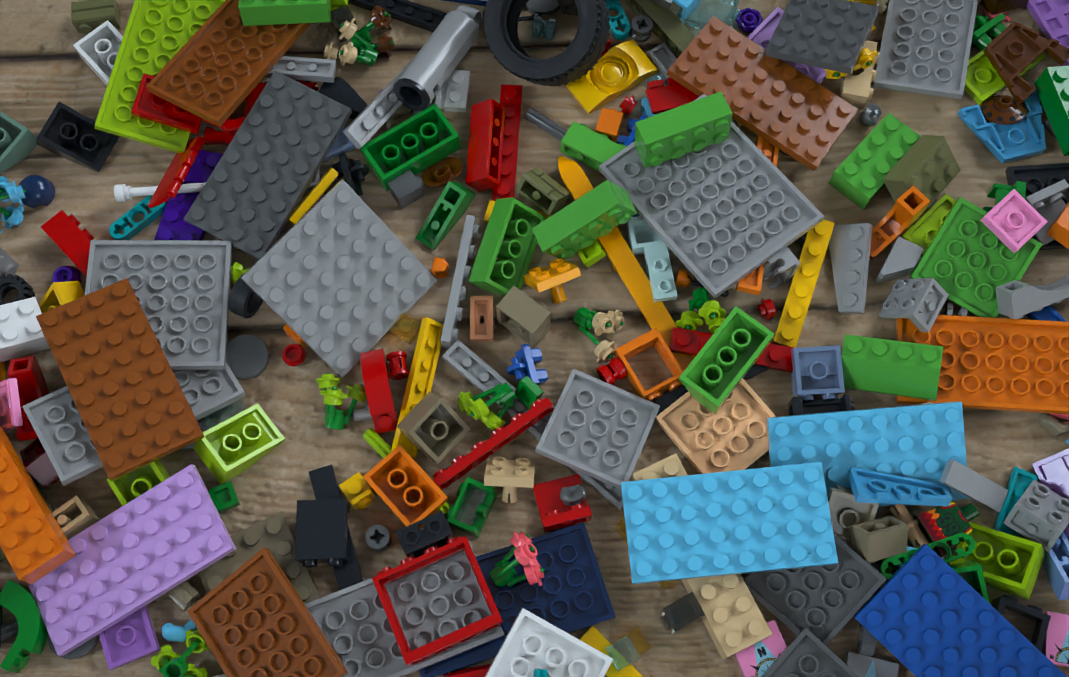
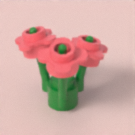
M514 531V536L510 539L514 547L503 559L495 564L496 567L490 571L491 578L500 588L506 584L511 587L525 579L528 580L530 585L538 583L539 586H542L541 578H544V569L541 568V565L536 560L538 552L532 544L533 541L529 538L530 535L525 534L523 531L519 534ZM513 555H515L516 558L513 561L507 562ZM518 563L522 564L525 574L514 577L516 575L514 566Z

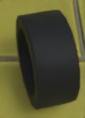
M242 274L231 290L228 308L232 313L243 318H251L259 310L263 300L241 279L244 275Z

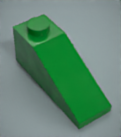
M448 181L417 234L416 239L430 249L435 250L464 215L476 194L459 182Z

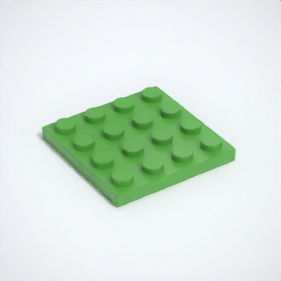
M959 197L911 273L910 278H934L948 293L947 299L967 309L977 317L997 318L999 313L995 287L1013 280L1020 281L1042 246V243L1030 238L1018 251L1013 253L980 221L988 212Z

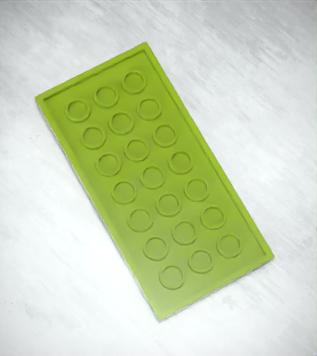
M135 0L95 122V129L175 153L185 152L190 132L133 116L131 111L143 74L156 76L226 0Z

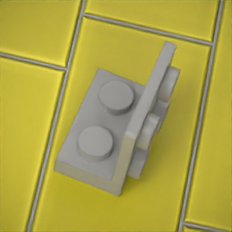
M1065 179L1025 198L1048 221L1034 235L1037 241L1042 243V246L1055 240L1047 235L1046 232L1066 206L1062 199L1064 198V192L1069 188V184Z
M934 278L898 279L878 315L881 318H909L921 332H929L948 297V293Z
M1033 480L1014 505L1004 524L1030 541L1042 544L1043 549L1049 552L1069 524V500L1053 492L1046 485Z

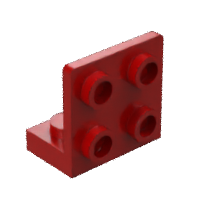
M579 474L534 485L533 491L544 533L591 521L592 513L590 505L587 506L586 498L582 504L571 507L564 505L560 499L561 488L578 484L582 485Z

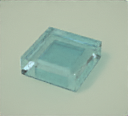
M629 635L605 648L608 655L613 658L612 662L617 671L622 670L641 658Z

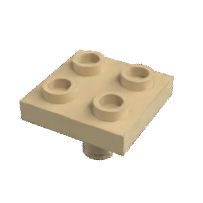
M493 457L488 459L484 475V486H503L502 501L508 503L510 493V503L517 502V487H534L535 461H530L528 458L506 460L504 457Z

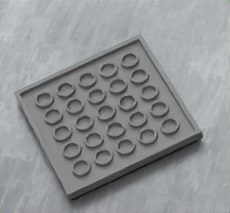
M343 179L241 277L340 378H343L360 360V353L368 352L437 281Z
M91 240L85 295L128 278L172 370L225 369L229 313L228 300L232 262L231 241Z

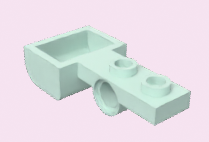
M641 216L631 217V220L626 223L629 246L634 255H645L646 274L650 281L654 303L676 300L677 291L668 253L670 248Z

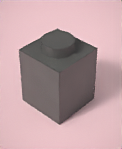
M411 170L388 182L390 193L401 209L424 196L422 189L424 183L420 176H414Z

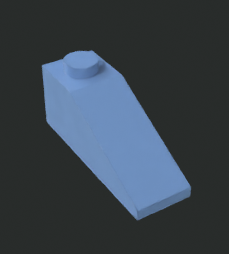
M1062 532L1049 552L1044 550L1045 558L1043 561L1048 581L1059 601L1069 599V540L1065 533Z

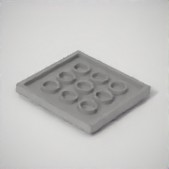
M573 368L535 452L621 490V482H628L660 405Z

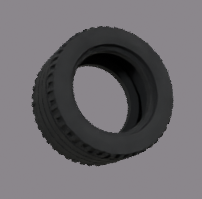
M529 0L487 1L483 23H485V38L488 40L487 45L490 47L491 53L494 54V58L498 60V63L521 79L550 87L575 82L576 79L582 78L581 76L588 74V71L593 69V66L602 57V52L606 49L607 38L610 34V17H608L609 11L604 0H574L579 15L576 35L563 52L548 59L531 58L522 48L518 38L519 16Z

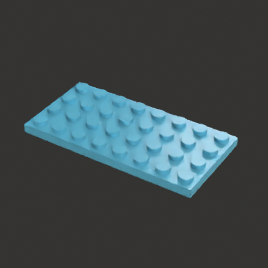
M959 401L766 418L770 467L822 462L827 494L829 488H835L836 485L851 488L847 476L850 467L943 484L940 482L948 459L955 460L967 467L962 402ZM947 486L952 500L969 499ZM879 503V506H878V507H880V506H892V505H896V504H883V503Z
M822 462L621 482L632 584L838 564Z

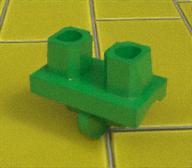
M1000 13L989 21L988 16L976 15L971 47L976 45L981 51L984 50L993 41L988 35L991 34L996 38L1006 29V26L1002 23L1006 17Z

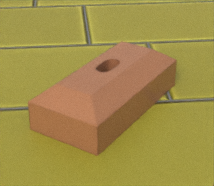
M470 296V342H494L493 296ZM481 318H484L483 324H480Z

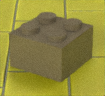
M513 286L496 306L498 323L523 342L529 344L531 348H535L551 329L550 309L544 303H537L531 299V295L522 288L519 290Z
M428 392L397 425V428L426 458L437 464L470 430L469 426L441 396Z

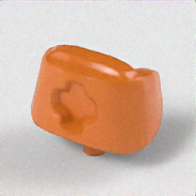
M435 257L430 270L431 274L435 278H446L450 271L449 263L446 262L445 258Z

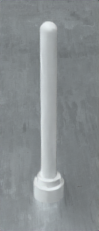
M206 182L181 184L178 193L200 192ZM116 184L114 186V196L117 202H127L132 197L153 195L158 186L131 188V186L126 184Z

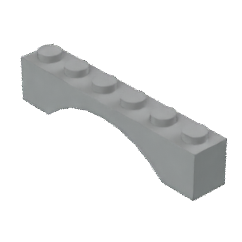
M1069 274L1045 285H1029L1013 280L995 287L998 313L1008 316L1010 319H1020L1025 314L1040 311L1043 307L1050 304L1062 302L1063 299L1069 297Z

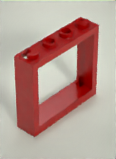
M466 536L451 538L447 541V545L440 548L437 546L430 547L423 551L424 555L414 558V556L405 558L400 561L401 565L393 569L385 567L377 573V576L372 577L408 667L504 624ZM464 551L491 615L411 651L385 585Z

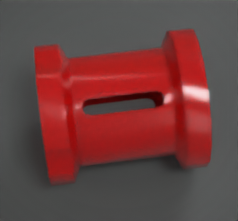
M396 351L386 355L391 371L389 379L402 380L409 377L410 372L407 370L405 360L407 358L406 352Z

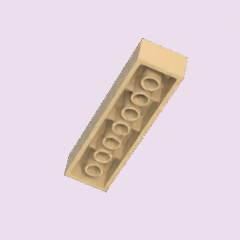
M675 453L633 473L630 481L687 476L688 474ZM741 574L682 579L722 660L772 635Z

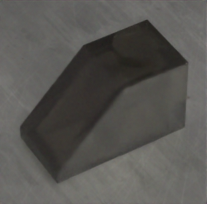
M690 592L663 608L660 621L666 631L670 630L673 635L698 622L704 616V613L693 592Z

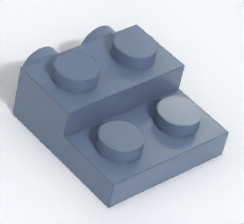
M840 345L791 349L793 397H802V401L814 400V396L823 395V399H837V395L845 393Z

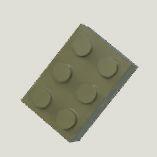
M922 135L882 180L894 202L914 185L930 200L926 207L927 209L961 170L944 136Z

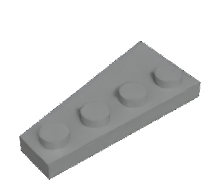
M870 223L834 225L830 237L829 249L838 311L841 314H864L873 227Z

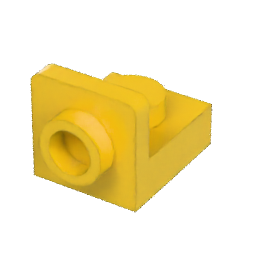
M360 472L339 485L355 511L359 508L362 510L368 507L373 502L372 499L376 497Z

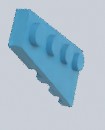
M850 467L847 475L855 501L860 503L949 506L952 500L947 486L940 483Z

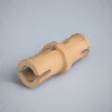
M896 504L889 509L895 518L908 524V538L914 548H919L924 543L930 544L918 526L920 523L917 519H913L904 504Z

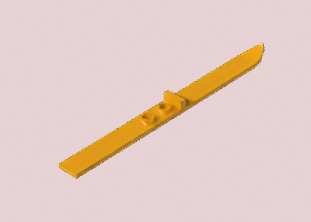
M565 156L558 157L559 173L574 201L594 189L582 168L575 161ZM616 226L610 234L600 236L597 239L610 259L612 269L619 274L651 330L657 328L669 348L673 327H678L663 302L654 303L650 281ZM671 352L683 372L695 358V356Z

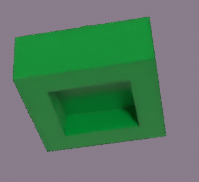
M528 376L520 380L515 391V395L529 409H531V404L540 399L543 394L539 386Z
M231 481L208 490L218 513L240 505L234 484Z

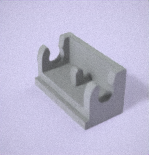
M788 247L764 263L762 281L767 280L769 277L776 279V282L770 285V289H776L785 282L787 284L791 282L800 265L799 260Z

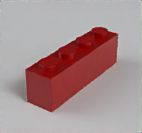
M492 98L471 107L465 184L479 192L500 186L505 107Z
M61 210L44 223L41 228L87 277L90 243L94 237L86 228L81 231L78 227L81 223L73 214L67 216Z

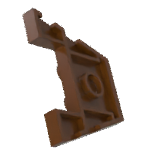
M1014 21L988 44L983 52L1016 102L1021 105L1036 89L1024 80L1020 74L1043 52L1062 66L1069 60V48L1060 45V41L1054 38L1051 40L1039 35L1040 32Z

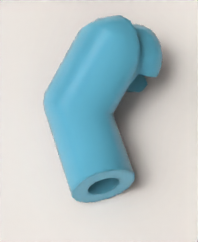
M191 619L184 626L166 623L162 626L161 631L162 636L166 640L183 642L187 639L185 633L189 629L193 631L198 629Z

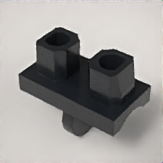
M346 153L340 154V161L331 166L338 172L337 178L344 176V181L358 196L363 195L360 182L365 181L364 176L369 173V167L361 164L360 160L347 158Z

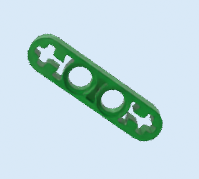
M958 533L927 544L931 549L937 546L941 547L945 551V558L943 560L946 563L966 557L975 549V541L967 533ZM959 539L962 542L968 543V546L965 547V552L963 548L951 552L950 547L958 544ZM919 548L884 560L879 566V572L886 577L885 581H888L893 576L885 571L888 568V563L892 567L901 564L899 560L901 558L902 564H904L909 556L913 555Z

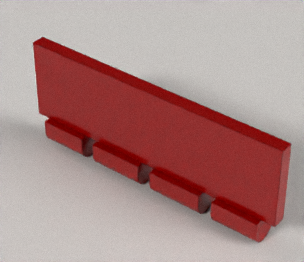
M666 78L667 86H665L663 79L647 82L648 89L645 90L652 114L674 109L693 102L699 97L672 78Z
M199 136L188 141L185 152L176 153L147 205L149 208L168 201L169 198L173 199L176 197L181 184L184 182L205 143L204 138Z

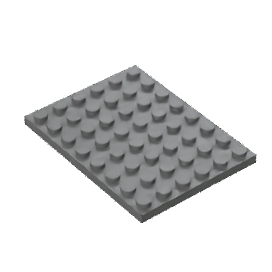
M703 94L694 101L707 97V95ZM732 121L729 138L724 142L708 145L700 151L686 153L678 159L664 161L656 167H644L635 148V141L599 165V171L607 180L627 191L636 212L714 299L815 227L824 218V215Z

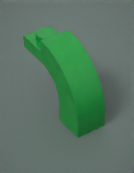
M9 579L0 593V605L15 615L18 622V634L0 667L9 672L19 673L28 664L31 652L36 654L42 653L47 642L48 631L31 590Z

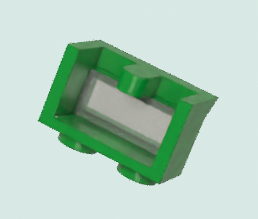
M467 477L465 483H461L458 488V498L455 505H451L448 510L447 522L450 526L479 538L498 495L494 487L484 486V483Z

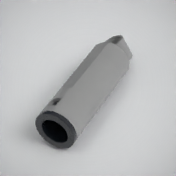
M460 4L456 10L448 12L394 85V92L397 98L405 106L416 111H423L430 105L477 39L478 28L482 21L481 10Z

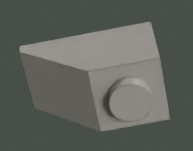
M898 236L874 282L879 284L908 276L921 259L920 255L924 248Z

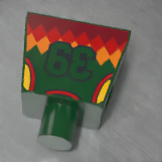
M951 501L949 506H937L921 512L913 518L918 520L920 523L918 526L928 541L933 543L958 533L970 535L974 530L969 521L980 516L972 503L960 509L955 501ZM958 544L950 547L951 550L955 548ZM934 547L935 552L940 558L945 556V551L941 547Z

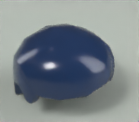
M39 175L27 176L19 183L22 189L26 191L24 193L26 198L22 199L25 206L35 209L39 205L48 206L55 197L53 183Z

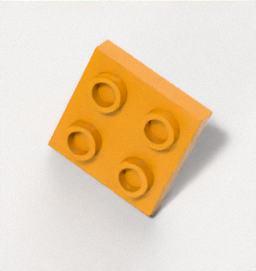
M559 258L551 261L550 265L546 267L532 268L523 277L525 283L539 293L549 289L553 303L558 304L567 300L562 283L581 276L578 266Z

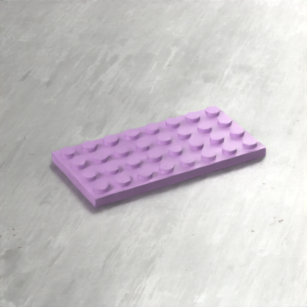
M191 464L70 538L68 542L76 555L35 583H28L37 601L42 619L57 655L64 656L236 550V547L196 466Z

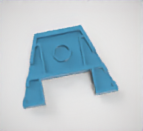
M1037 90L1024 101L1027 107L1025 118L1015 124L987 123L978 104L961 108L957 113L960 119L1001 164L1042 154L1046 150L1044 124L1041 122L1042 105L1039 103L1040 97Z

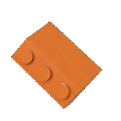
M401 445L397 446L363 476L366 483L405 527L437 513L448 499ZM420 524L418 528L421 530L424 525Z

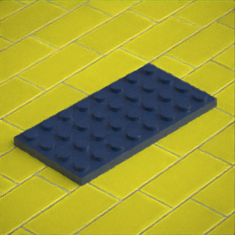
M584 522L531 539L538 552L536 560L541 565V568L544 569V578H541L542 586H539L538 583L530 585L527 579L517 582L511 587L506 584L500 588L491 578L490 571L496 567L495 564L503 559L514 545L476 556L478 565L504 623L501 627L505 636L419 670L421 677H438L495 658L522 608L568 634L615 619L616 616ZM513 555L507 562L513 561L516 558L515 555ZM518 563L514 566L516 571L514 577L525 574L522 564Z

